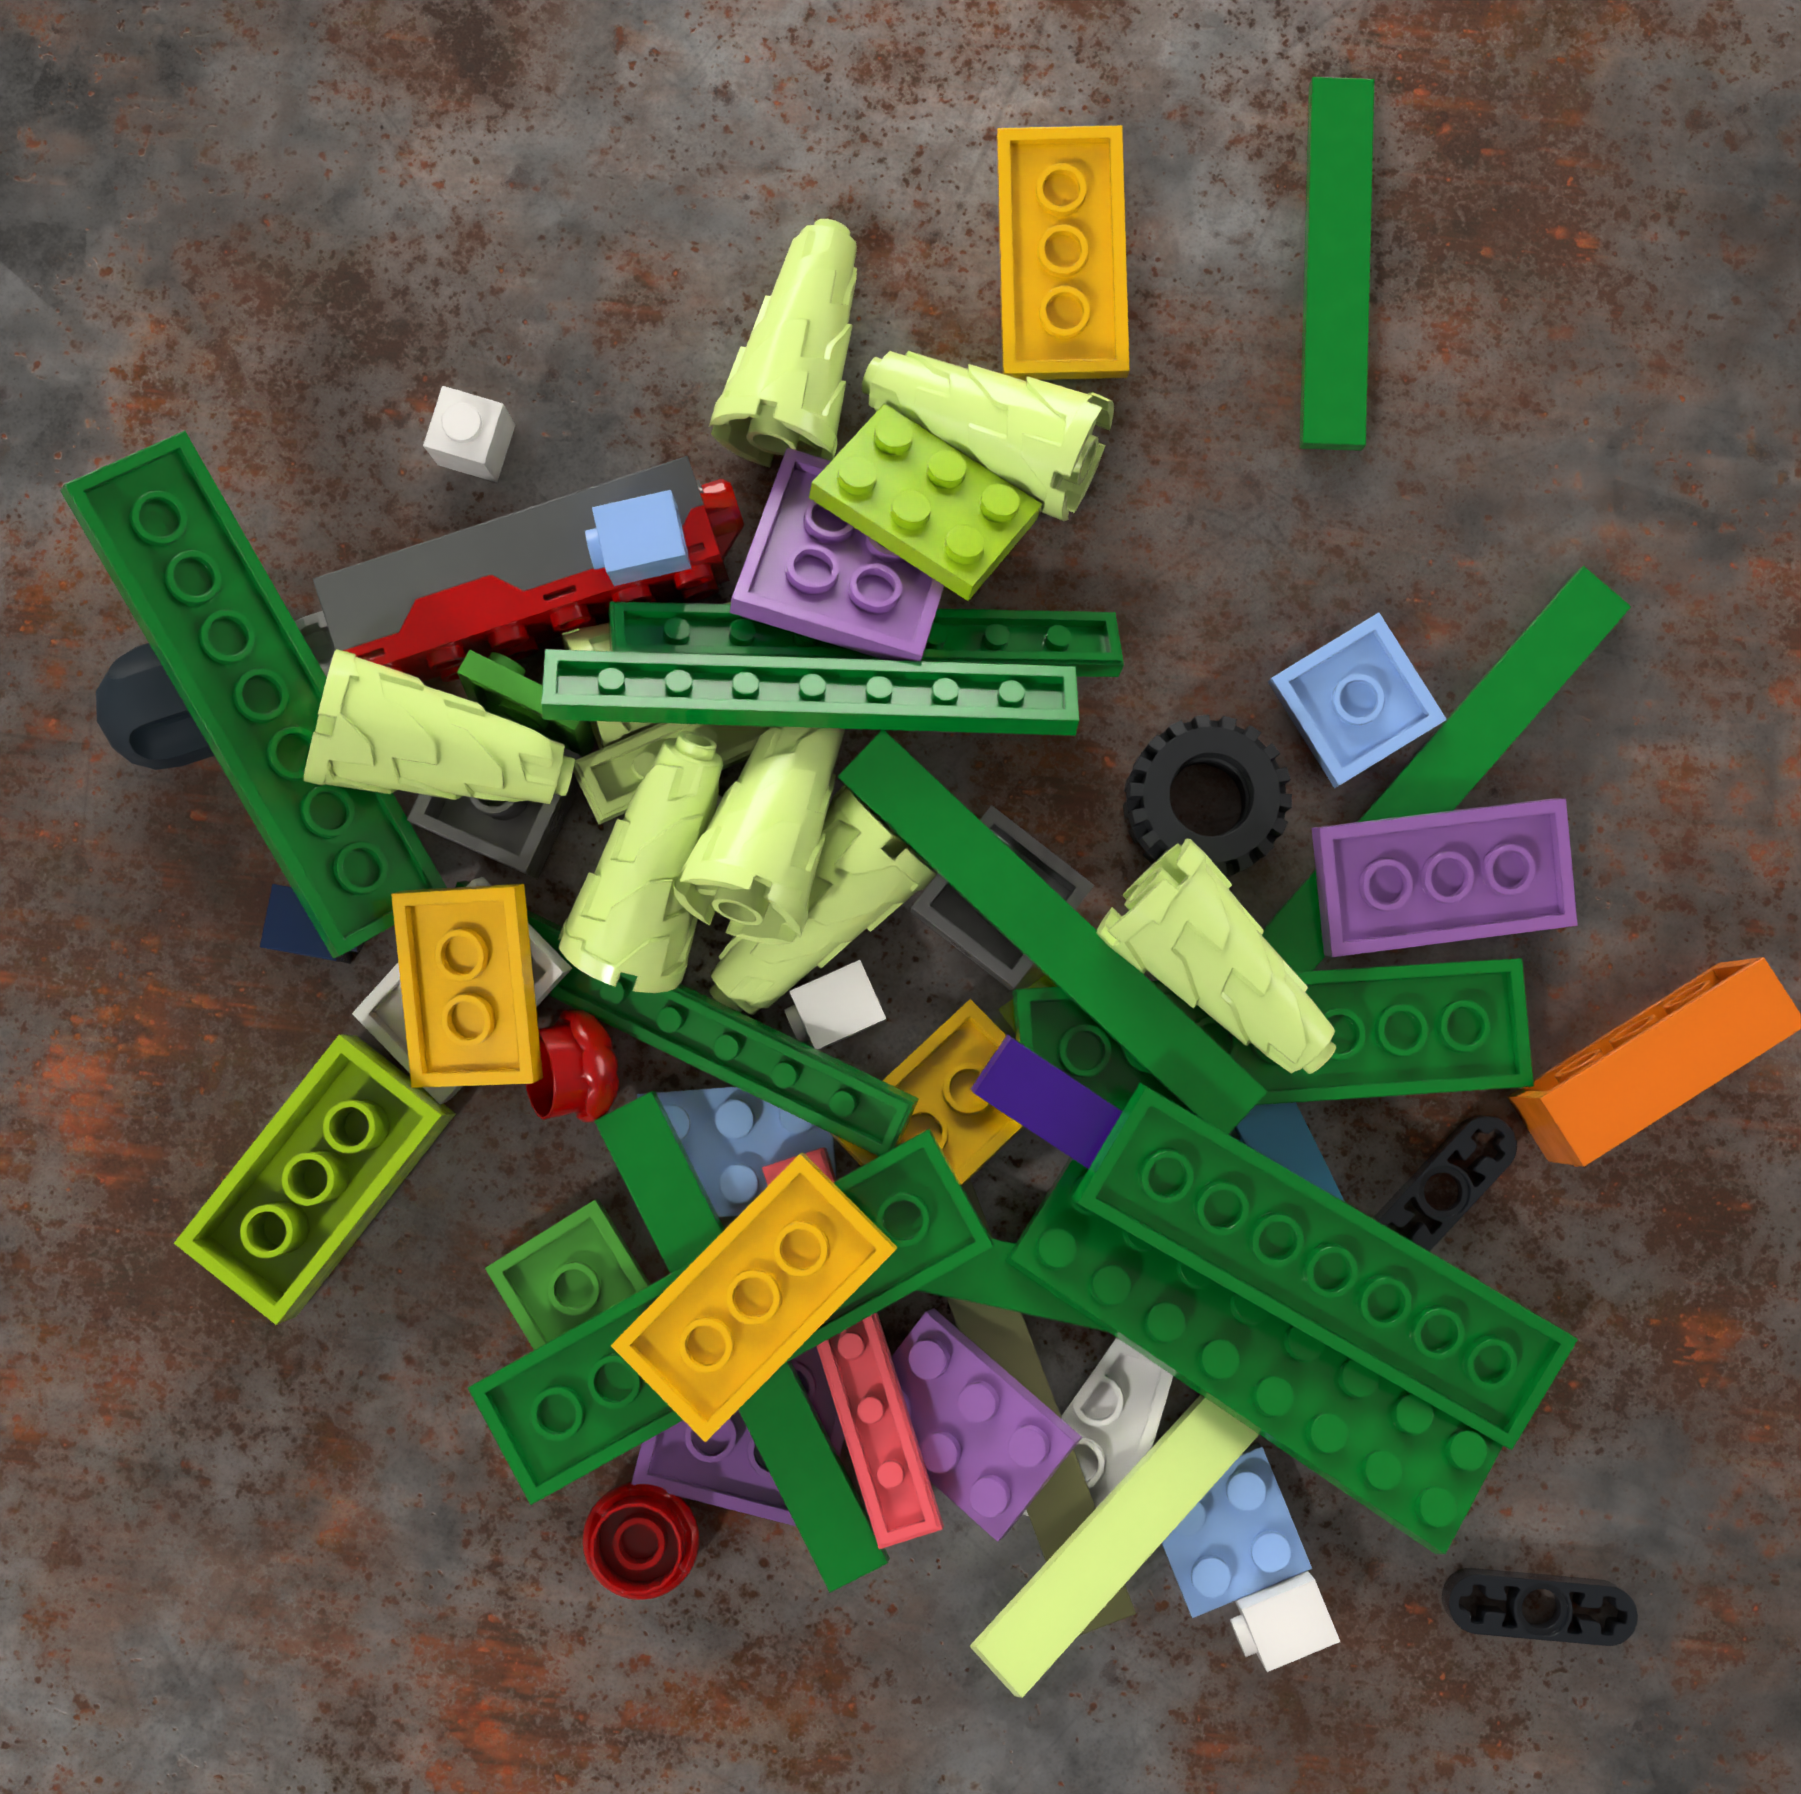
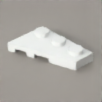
M1118 1338L1114 1340L1061 1416L1065 1423L1082 1436V1439L1075 1446L1074 1452L1096 1508L1153 1447L1173 1379V1375ZM1025 1510L1023 1515L1029 1516L1027 1510Z

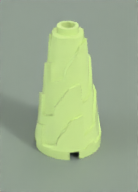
M819 219L815 221L814 225H807L803 228L800 234L792 240L771 296H765L747 346L740 347L724 391L714 407L709 426L713 425L711 435L734 454L770 468L773 455H784L787 448L830 461L834 459L838 445L837 432L846 381L841 379L853 326L848 324L857 279V268L854 267L857 253L856 241L850 236L849 229L840 222L831 219Z
M889 351L883 359L874 357L869 363L862 381V392L869 395V406L874 408L876 412L885 403L1042 503L1040 512L1062 521L1069 520V511L1075 513L1094 477L1106 445L1099 443L1098 437L1092 435L1094 427L1096 425L1110 431L1114 414L1113 401L1094 392L1086 394L1028 376L1026 381L971 364H968L967 369L908 351L905 355Z
M338 649L334 652L318 711L319 716L316 729L313 732L303 781L318 785L327 784L385 794L401 790L451 800L467 796L497 801H533L550 804L554 794L567 795L575 758L564 756V744L548 739L531 728L488 713L477 702L427 687L418 677L358 658L353 653Z
M770 726L759 737L737 782L735 781L724 793L705 833L699 838L679 873L674 886L675 897L688 912L710 926L717 911L730 919L725 933L749 941L781 945L795 942L797 934L801 937L808 919L809 896L826 834L821 831L834 788L836 775L833 774L845 729Z
M682 731L679 732L677 738H670L663 742L651 770L645 775L636 789L623 820L617 819L594 874L588 873L560 932L558 940L561 939L558 948L565 958L587 975L616 987L622 972L637 976L632 991L645 993L668 992L679 986L686 972L698 918L679 903L675 897L674 886L681 869L699 838L705 833L716 811L719 778L723 766L722 757L715 752L717 748L716 743L701 734Z
M843 785L833 796L821 832L825 833L826 837L809 896L808 919L801 937L797 934L795 942L776 945L749 941L734 936L719 955L720 962L710 973L711 978L715 982L709 989L710 994L716 1001L740 1013L744 1010L748 1014L754 1015L761 1008H769L816 966L823 968L866 928L870 932L874 930L917 891L925 889L938 873Z
M1185 839L1182 846L1177 843L1154 862L1123 893L1122 896L1126 899L1124 905L1129 911L1121 916L1111 907L1097 928L1096 934L1141 973L1144 974L1146 971H1149L1193 1009L1198 1005L1244 1045L1248 1046L1251 1042L1267 1057L1291 1074L1302 1068L1308 1074L1317 1071L1330 1059L1336 1050V1045L1331 1041L1335 1033L1334 1027L1314 1001L1306 994L1305 991L1308 988L1306 984L1262 936L1264 930L1229 890L1232 886L1230 881L1191 839Z

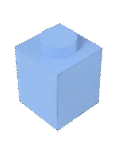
M671 490L592 507L596 528L585 530L590 558L595 570L606 569V573L614 586L691 569L678 506Z

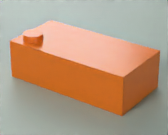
M1764 957L1721 962L1533 1080L1534 1086L1521 1087L1507 1096L1548 1162L1585 1167L1801 1030V1013Z

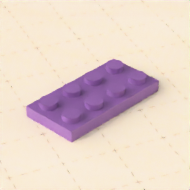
M1553 798L1311 828L1325 956L1339 957L1578 926L1566 799Z

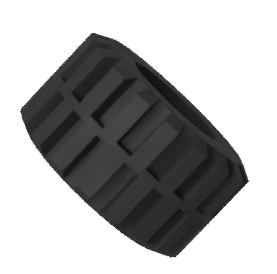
M1209 715L1195 716L1190 722L1183 723L1180 720L1170 725L1162 734H1157L1148 743L1133 764L1134 767L1126 780L1124 792H1127L1126 802L1123 804L1124 819L1129 818L1131 829L1128 832L1133 843H1140L1145 850L1143 856L1151 864L1156 862L1177 843L1182 846L1185 839L1188 838L1206 853L1226 878H1229L1251 867L1275 847L1273 843L1278 837L1283 835L1288 821L1284 820L1285 813L1292 808V794H1286L1285 784L1291 779L1287 767L1280 769L1275 760L1280 753L1274 744L1271 743L1266 747L1258 739L1262 732L1251 725L1245 730L1235 726L1237 721L1235 718L1223 716L1219 721L1210 720ZM1195 764H1207L1223 770L1233 779L1240 792L1242 807L1239 820L1229 831L1214 837L1203 836L1190 831L1177 819L1170 803V787L1176 775L1184 768Z

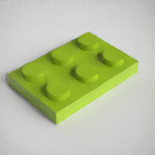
M885 403L812 481L809 494L811 500L967 601L971 599L1035 523L1042 507V503Z

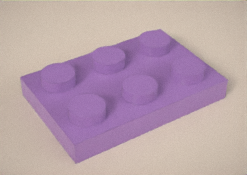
M933 1308L923 1314L891 1358L930 1482L998 1542L1015 1525L1082 1439V1436Z

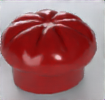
M567 1009L560 1014L554 1026L538 1029L543 1079L532 1084H525L532 1108L537 1116L543 1120L576 1113V1117L580 1121L593 1123L595 1120L606 1115L616 1100L619 1088L617 1075L618 1059L612 1051L610 1035L593 1015L584 1010Z
M632 1482L608 1491L592 1507L583 1529V1553L591 1573L607 1590L628 1599L648 1600L663 1596L674 1590L689 1575L698 1555L699 1531L693 1512L680 1496L669 1494L665 1489L655 1485L631 1484Z

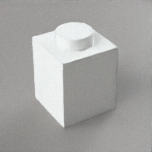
M442 386L423 447L439 466L497 483L516 424L503 403Z
M861 960L789 991L795 1005L784 1009L797 1040L803 1043L811 1040L814 1048L817 1050L824 1049L887 1020Z
M1309 1571L1235 1601L1241 1615L1231 1618L1230 1622L1245 1657L1257 1653L1267 1672L1340 1642L1317 1583Z

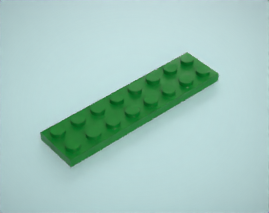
M186 431L177 433L65 483L60 492L332 958L345 954L394 925L392 893L404 890L447 888L393 793L385 794L327 784L318 785L303 781L327 677Z
M1522 958L1295 972L1308 987L1305 991L1306 994L1314 1001L1335 1030L1331 1039L1336 1045L1335 1052L1321 1068L1311 1074H1308L1303 1068L1291 1074L1267 1057L1251 1042L1248 1046L1244 1045L1198 1005L1193 1009L1161 981H1151L1268 1091L1256 1105L1534 1086ZM1059 987L1013 990L1015 1033L1018 1042L1122 1111L1139 1083L1188 1110Z
M1139 1083L1072 1196L1081 1206L1510 1450L1514 1448L1578 1341L1576 1337L1142 1083Z
M930 1128L833 1182L898 1248L785 1363L994 1247L990 1235ZM692 1262L468 1387L471 1396L530 1505L683 1421L611 1345Z
M1070 1157L1005 1262L1434 1554H1446L1503 1445L1081 1206L1072 1196L1088 1168Z

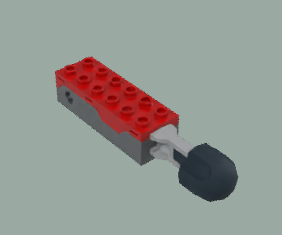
M684 456L314 578L313 583L322 611L302 617L295 621L326 677L328 676L334 652L338 649L353 653L358 658L418 677L421 682L441 676L443 682L460 680L457 671L469 650L486 658L490 656L491 652L502 654L514 661L530 657L539 651L537 645L539 643L562 637V633L596 626L599 623L608 621L610 602L663 603L682 596L683 602L690 603L713 596L719 592L718 584L729 581L723 560L742 530L744 522L731 483L721 478L701 485L699 479H695L688 456ZM671 490L678 506L691 569L614 586L606 573V569L595 570L590 558L585 530L596 528L592 507ZM149 643L134 648L112 664L96 691L97 723L112 749L131 764L153 770L179 768L215 756Z

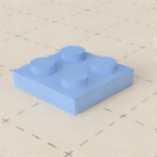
M1380 613L1365 620L1273 676L1268 681L1334 788L1447 720Z
M1259 1443L1249 1446L1161 1543L1192 1618L1312 1569L1264 1449Z

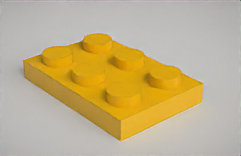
M524 884L404 890L392 893L411 1088L532 1084L543 1079Z
M971 999L883 1080L919 1098L899 1145L930 1128L962 1186L1024 1128L1023 1125L970 1090L1006 1037L1003 1031ZM830 1133L861 1166L879 1157Z

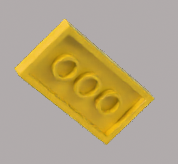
M1122 125L997 128L1002 374L1021 380H1026L1027 376L1038 380L1127 378L1130 368Z
M802 1152L614 1341L611 1347L706 1443L898 1247Z

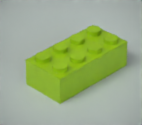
M339 1034L176 1239L174 1244L275 1325L295 1318L456 1113L446 1105H440L423 1087L411 1088L410 1077L356 1035Z

